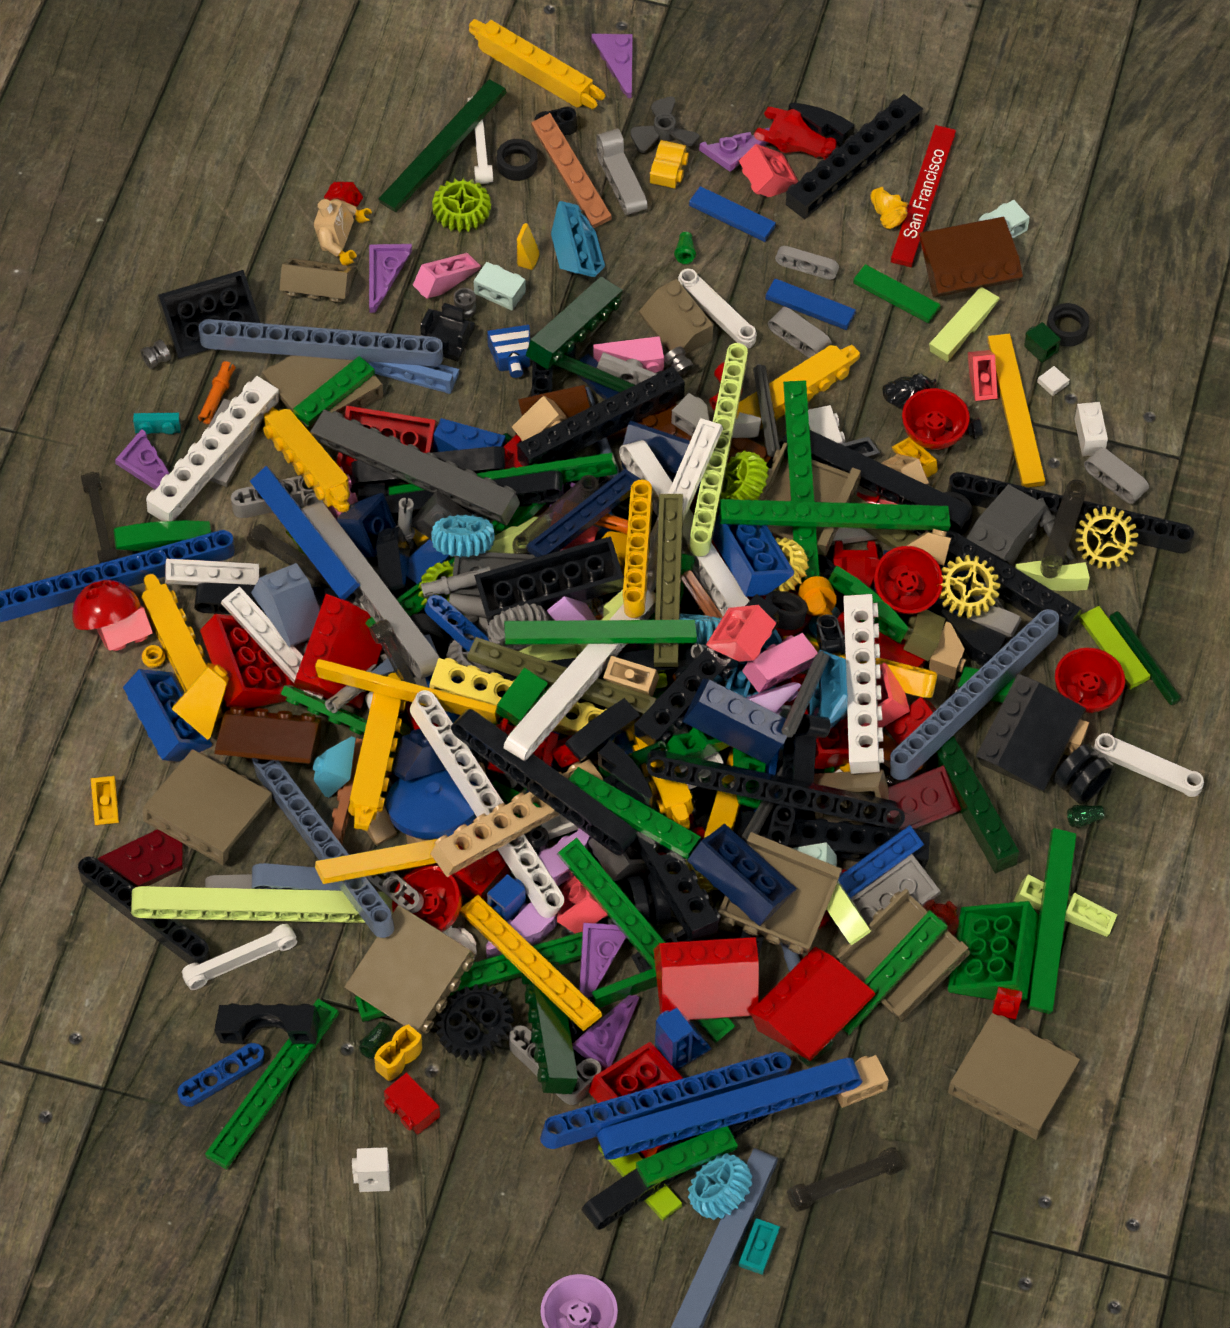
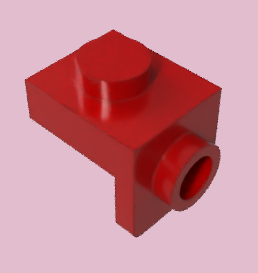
M333 182L324 195V199L329 201L339 199L357 208L363 196L354 182Z
M573 735L557 740L556 748L552 750V754L561 768L579 762L578 758L565 745V742Z
M998 987L996 997L993 1000L992 1013L1016 1020L1022 999V991Z

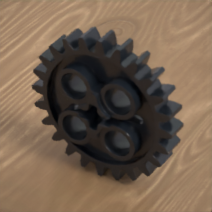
M475 984L472 991L466 986L465 993L463 994L457 990V998L448 997L450 1004L444 1008L445 1013H438L437 1015L441 1021L436 1022V1026L439 1029L436 1034L439 1036V1041L448 1053L452 1052L455 1058L461 1055L463 1060H467L470 1055L475 1061L478 1054L486 1058V1051L489 1050L494 1054V1046L502 1048L501 1039L508 1040L509 1037L506 1032L513 1031L512 1026L509 1024L515 1022L514 1017L511 1015L514 1013L511 1002L502 991L498 992L494 986L489 989L487 984H484L482 989ZM462 1011H467L471 1015V1017L477 1023L481 1024L483 1028L489 1033L485 1034L483 1031H481L480 1028L473 1021H470L469 1018L464 1013H462Z

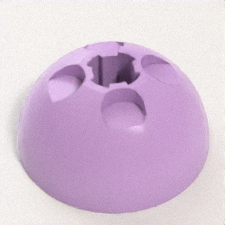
M576 1274L559 1279L550 1286L541 1303V1318L544 1328H614L617 1320L618 1309L614 1294L605 1283L589 1275Z

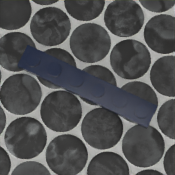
M624 469L527 545L528 552L535 557L562 550L627 499L631 493V485L641 479L627 469Z

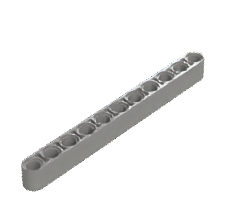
M319 501L301 508L359 582L360 586L353 593L370 616L373 617L376 624L419 680L433 675L440 657L325 504Z

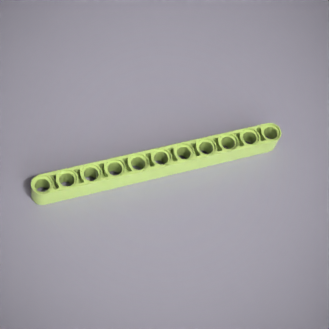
M741 343L731 344L727 349L713 422L722 425L723 430L701 479L689 550L695 556H705L711 548L746 370L748 350Z
M151 886L136 887L132 890L131 914L137 918L365 923L342 891ZM377 892L389 907L391 914H393L392 899L384 892Z

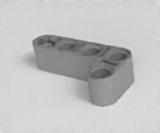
M617 128L597 134L596 152L599 163L624 214L629 215L647 209L646 197L624 154V141L620 130Z
M302 476L279 480L299 506L306 507L319 501L323 502L317 499L313 489L307 490L308 487ZM254 486L235 490L231 495L232 510L238 518H248L273 512Z
M515 1026L513 1031L509 1033L510 1050L537 1076L539 1066L532 1058L536 1047L535 1043L531 1041V1031L525 1026ZM588 1058L576 1066L578 1081L575 1085V1088L578 1089L576 1092L556 1095L569 1105L581 1102L590 1094L589 1089L593 1077L601 1072V1065L597 1060ZM587 1071H593L596 1074L593 1076H587L584 1073Z

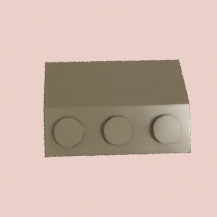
M289 258L282 264L279 290L285 291L286 295L298 296L299 293L307 294L308 298L320 299V296L329 297L330 301L341 302L342 299L349 296L355 266Z
M677 279L658 288L639 311V314L657 337L660 336V341L668 351L682 346L687 354L713 340V324Z
M884 770L851 774V772L814 774L815 784L889 799ZM821 795L816 801L818 803H825L829 797ZM845 800L840 804V807L848 808L852 802ZM866 806L863 812L872 813L875 810V806ZM814 812L816 819L823 818L828 820V822L849 821L855 825L870 824Z

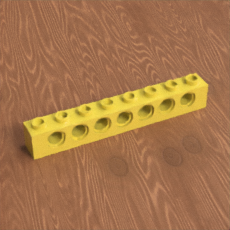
M439 658L429 688L497 705L501 700L497 693L499 691H507L514 680L504 679L498 673L488 674L482 672L476 666L468 665L466 667L460 665L457 661L450 658ZM459 676L463 678L464 681L461 683H454L451 679L453 677ZM476 684H484L487 688L479 691L474 686ZM577 702L568 713H575L578 718L570 720L565 715L552 731L567 736L574 735L587 725L589 721L607 709L595 708L589 702Z

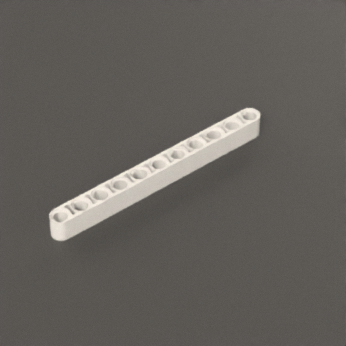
M644 440L621 446L619 454L627 470L640 479L651 483L653 510L659 516V494H668L672 481ZM689 509L682 527V553L694 556L695 561L692 570L721 615L724 616L728 608L745 606L749 599L745 597L734 576L712 543L709 553L705 556H695L691 553L689 545L694 515Z
M647 588L646 607L642 616L638 618L626 616L624 605H622L610 620H648L656 610V593ZM627 643L588 644L510 733L504 743V749L526 761L607 668L611 656L616 657Z
M427 690L418 692L410 706L412 717L477 817L484 813L486 816L489 815L495 807L504 802L468 746L452 733L451 725L453 723L435 695ZM419 703H423L427 707H423ZM432 723L438 724L439 727L434 726ZM445 742H448L449 744H451L452 747L446 745ZM457 762L463 763L464 766L459 765ZM470 781L476 783L477 786L472 785ZM483 801L489 803L490 806L485 805ZM495 824L496 827L502 829V827H501L500 825ZM522 835L513 840L512 842L516 846L508 843L500 847L498 851L516 879L520 880L525 886V893L537 912L544 918L554 917L564 903V896L526 836ZM521 861H525L528 866L522 864ZM534 881L539 882L541 886L536 885ZM547 901L552 902L554 906L549 905Z

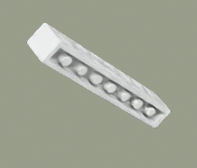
M258 376L252 382H247L242 393L232 399L229 408L217 416L211 428L208 427L203 432L202 438L197 443L191 445L188 454L183 459L181 458L177 461L174 470L170 474H166L158 488L148 494L146 498L147 512L161 521H174L254 428L264 419L263 415L268 413L279 402V389Z
M872 594L844 596L848 741L851 774L880 772V763H884L883 748H879V742H883V728L878 727V721H882V706H877V700H882L881 685L876 683V679H881L880 664L876 665V658H880L879 644H875V638H879L878 623L874 624V617H878V603H873ZM861 640L866 641L865 643H859ZM867 661V663L860 664L859 662ZM864 681L868 682L867 684H864V685L859 684V683L864 682ZM863 702L869 703L868 705H860ZM864 723L870 724L868 726H861ZM865 744H870V745H871L870 747H867V748L861 747V746H863V745H865Z

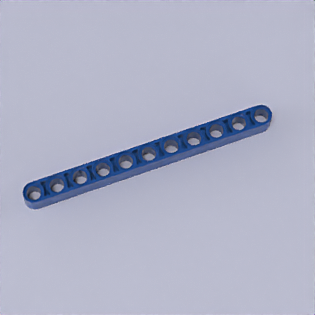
M219 530L0 591V606H3L0 608V622L73 603L78 594L91 584L86 583L89 581L115 580L130 587L144 583V577L150 573L156 575L157 579L165 577L166 559L217 562L227 560L235 553L233 535L229 531Z
M774 1052L551 1116L545 1121L540 1140L546 1148L556 1149L597 1137V1133L608 1126L785 1076L790 1069L791 1059L784 1052Z
M844 1058L608 1126L597 1133V1138L605 1159L612 1160L850 1091L859 1087L863 1081L853 1058Z

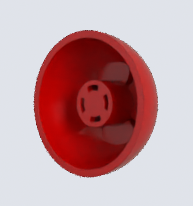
M939 388L924 389L913 394L906 401L902 411V422L907 435L917 445L931 450L945 449L957 443L964 436L970 419L969 411L964 401L956 394Z
M914 546L896 547L884 554L876 566L874 573L875 590L879 597L895 612L901 614L920 613L931 607L939 598L942 591V585L940 584L943 583L942 571L934 557L925 550Z
M115 580L93 582L78 594L72 610L74 627L80 630H91L114 624L136 612L140 607V601L133 590L121 582Z
M1079 648L1067 653L1057 664L1055 685L1058 693L1085 707V713H1095L1109 708L1118 700L1124 689L1125 674L1120 663L1109 653L1096 648Z
M422 866L409 872L403 880L418 891L424 899L421 910L412 914L439 931H446L457 920L462 906V895L457 881L452 875L447 877L442 869L437 866ZM400 882L397 885L394 893H396L400 889ZM405 894L403 896L410 904H414V899L409 895ZM392 900V910L394 912L398 904Z

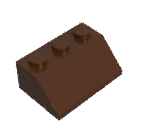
M585 385L518 399L522 416L543 396L553 400L567 418L592 407Z

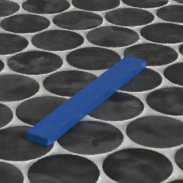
M265 466L250 480L251 484L338 597L345 600L360 586L359 582L272 470Z

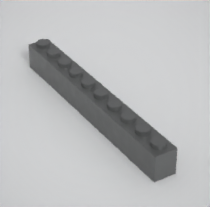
M323 410L310 431L318 443L360 460L433 494L439 491L456 504L506 526L520 504L514 489L508 486L503 488L487 477L484 479L480 478L472 470L466 469L464 471L451 461H441L433 453L427 452L425 454L412 444H408V446L402 444L394 436L386 437L379 430L373 427L368 429L355 419L347 420L339 412L333 411L331 413Z

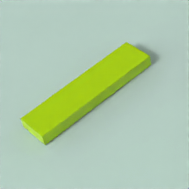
M1100 606L1080 615L1079 621L1098 647L1112 655L1120 663L1125 674V684L1129 689L1150 679V674Z
M599 1144L598 1150L603 1154L602 1148ZM638 1153L608 1161L624 1177L636 1169V1162L642 1160ZM667 1185L644 1200L662 1221L682 1207V1202Z

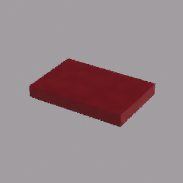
M944 765L888 787L889 800L898 802L905 815L904 823L898 827L901 830H904L909 825L915 829L961 810ZM896 810L889 812L891 814L890 818H895L899 814Z

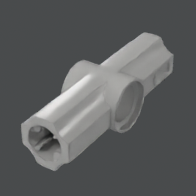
M604 352L597 366L598 369L635 385L656 375V373L644 369L642 363L636 359L624 361Z

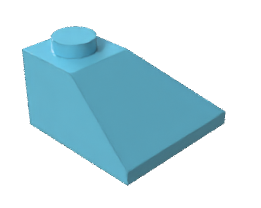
M349 737L326 750L320 757L315 759L313 764V770L315 771L314 781L325 797H331L350 780L355 737Z

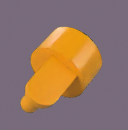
M820 576L805 580L799 587L798 595L807 603V614L815 617L832 615L831 611L836 605V595L831 582Z

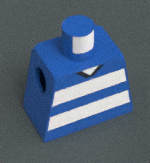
M529 325L487 331L488 347L498 370H509L512 378L521 377L523 375L522 368L530 366V358L525 356L530 342Z

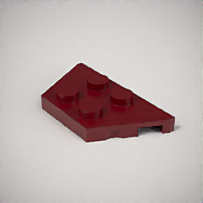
M157 829L97 859L121 878L129 881L135 888L150 886L183 869V843Z

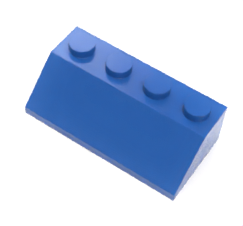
M720 515L717 516L712 540L745 597H753L756 594L759 596L767 595L794 575V570L767 525L720 524Z
M139 669L123 686L128 700L132 703L139 720L144 725L148 737L152 740L162 760L181 761L184 760L192 749L201 752L212 746L209 739L207 740L172 710L174 704L184 694L173 672Z

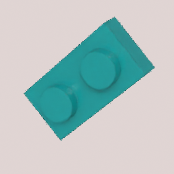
M134 413L135 433H139L141 429L146 434L181 433L179 413Z
M756 1218L739 1261V1267L763 1275L780 1231V1226Z

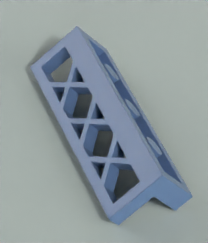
M366 361L375 369V374L451 394L459 375V369L442 364L437 366H420Z

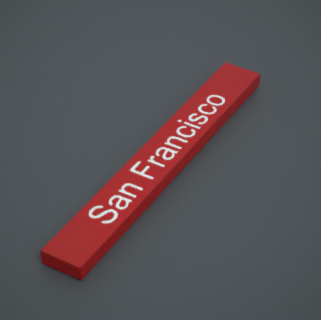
M938 125L934 127L907 208L908 214L902 223L891 256V263L912 268L920 244L919 233L924 232L956 135L955 129Z

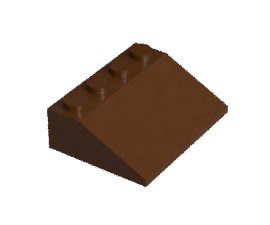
M1004 216L919 233L933 298L975 290L980 287L986 288L1016 282L1023 277L1019 255Z
M232 706L231 709L226 710L223 716L214 754L310 763L320 746L322 717H316L313 713L292 715L290 711L270 713L269 710L263 708L249 711L241 706Z

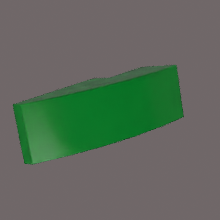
M693 727L689 733L673 735L664 750L667 749V752L703 759L729 747V745Z

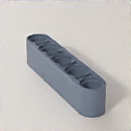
M266 863L256 864L252 867V889L342 891L336 882L323 884L315 867Z

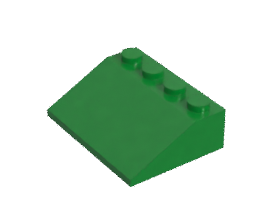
M1029 901L961 907L956 939L959 942L962 941L969 948L970 955L950 973L949 993L994 1000L998 987L1022 991L1021 1000H1027L1039 915Z

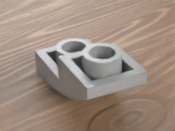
M739 412L738 418L735 421L732 438L758 436L761 418Z
M989 605L987 613L981 610V615L977 617L974 611H972L971 618H967L1000 632L1007 637H1013L1022 620L1020 616L1010 611Z

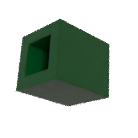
M1043 322L1036 327L1032 326L1026 332L1024 347L1041 363L1059 351L1061 338Z

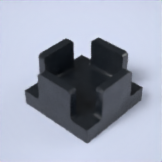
M443 303L442 312L428 308L420 324V336L440 339L443 345V357L458 362L475 329V323L464 319V309Z

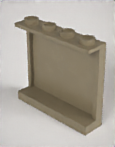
M289 355L278 364L269 366L262 372L263 380L279 389V398L293 412L295 406L353 360ZM373 375L329 410V412L336 411L345 417L346 405L365 408L383 397L382 383ZM300 420L301 423L307 428V430H308L309 432L312 430L313 426L315 425V423H313V424L309 427V426H307L302 420Z
M784 443L781 450L777 449L773 457L774 465L767 472L769 475L766 480L767 485L763 488V493L760 494L759 500L791 501L787 443ZM812 460L814 502L850 503L860 483L861 470L852 468L850 473ZM767 525L774 538L782 540L786 537L793 540L792 526ZM816 527L819 555L826 557L839 527Z
M192 749L143 807V821L219 864L224 865L229 859L230 848L264 807L269 809L272 807V792L264 786L253 783L246 776L233 772L226 765L213 761L206 754Z
M750 832L747 844L797 889L772 917L760 926L725 896L720 909H718L721 918L720 922L731 927L734 924L743 927L744 932L756 936L757 933L766 936L765 940L772 944L779 945L783 943L788 945V949L794 953L802 955L805 952L808 954L842 869Z
M906 888L902 892L898 891L892 896L890 904L885 909L881 908L874 914L873 921L868 925L871 930L869 934L852 946L848 942L841 946L836 956L838 961L863 982L928 911L909 894ZM946 930L880 1003L902 1022L970 955L969 948Z
M398 905L392 914L394 922L393 933L388 937H377L344 988L401 1025L409 1024L423 1036L424 1033L427 1034L431 1030L436 1014L441 1013L446 1007V999L450 993L455 992L461 983L460 978L463 973L471 969L474 964L473 958L475 954L470 949Z
M992 1013L951 1080L948 1093L1037 1140L1044 1122L1072 1074L1077 1071L1080 1059L1071 1051L1056 1047L1050 1040L1041 1039L1033 1035L1029 1029L1014 1025L1008 1018Z

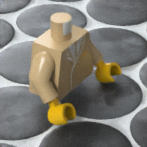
M328 199L321 200L318 203L319 210L314 221V228L322 251L330 252L336 257L339 256L342 265H350L354 263L352 259L356 258L357 254L353 250L344 252L343 249L354 222L353 216H355L357 222L364 223L370 221L365 215L372 214V211L369 208L357 210L356 206L339 199H332L331 201Z

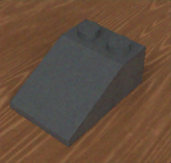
M1008 484L977 519L967 539L1001 560L1013 565L1047 505Z

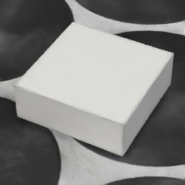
M1053 366L1038 377L1037 383L1054 396L1069 385L1070 380Z

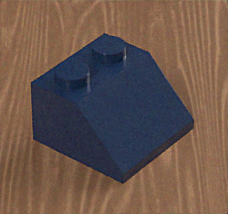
M383 493L351 504L348 511L342 512L337 517L338 523L364 557L374 558L377 555L378 533L384 529L396 527Z
M421 729L413 730L410 732L411 734L402 736L397 744L396 751L390 754V757L394 758L391 773L404 781L446 770Z

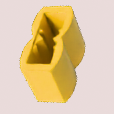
M660 140L650 172V183L670 188H676L677 182L681 183L684 172L681 169L683 165H687L689 153L686 152V145Z
M409 1024L401 1027L394 1034L392 1041L381 1046L374 1057L376 1071L387 1081L398 1077L404 1070L405 1064L414 1061L422 1051L421 1034Z

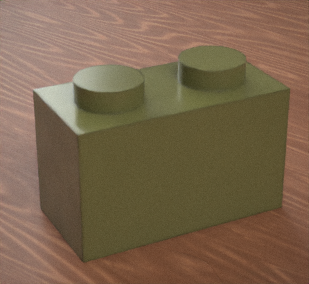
M927 609L916 613V615L911 614L906 624L909 629L903 637L906 640L903 649L929 661L939 644L945 618Z

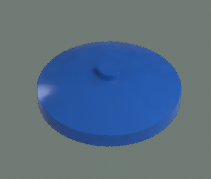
M447 770L407 781L398 778L391 786L387 795L386 804L391 822L398 830L412 837L438 839L443 835L450 836L454 834L458 827L463 824L469 826L477 818ZM470 781L472 785L477 786L476 783Z

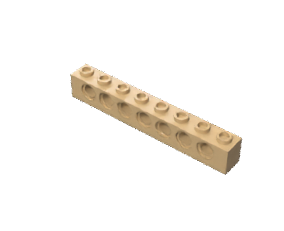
M590 759L583 763H580V761L574 763L563 774L559 772L569 779L574 771L580 767L603 781V777ZM522 792L516 795L509 804L501 803L495 807L489 815L481 814L469 826L466 824L461 825L449 837L443 835L438 838L430 854L448 877L560 814L531 792L527 794ZM514 813L520 815L521 818L516 817ZM495 824L500 825V826L502 827V829L496 827ZM475 834L480 835L483 839H479ZM456 845L461 846L464 850L458 849Z

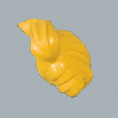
M883 187L876 188L871 192V202L876 212L881 215V224L886 229L899 226L908 214L906 208L908 203L902 202L900 195L889 194Z

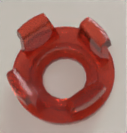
M933 899L926 902L923 908L926 911L930 910L937 917L943 918L948 925L947 930L954 936L959 925L956 914L957 907L951 901H947L946 904H935Z

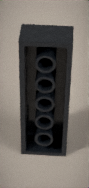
M611 536L474 575L488 625L495 615H500L501 611H506L509 607L514 608L517 605L536 604V606H542L547 611L564 596L578 601H585L623 590L624 577Z

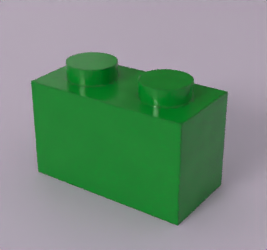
M523 668L498 702L496 713L517 726L547 692L548 683L528 669Z

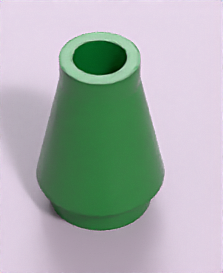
M689 232L680 233L674 252L675 258L681 264H689L696 257L692 234Z

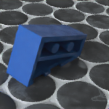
M441 418L434 432L433 452L492 446L504 447L506 436Z
M678 1008L672 1011H664L658 1016L656 1020L655 1047L676 1071L712 1050L697 1028Z

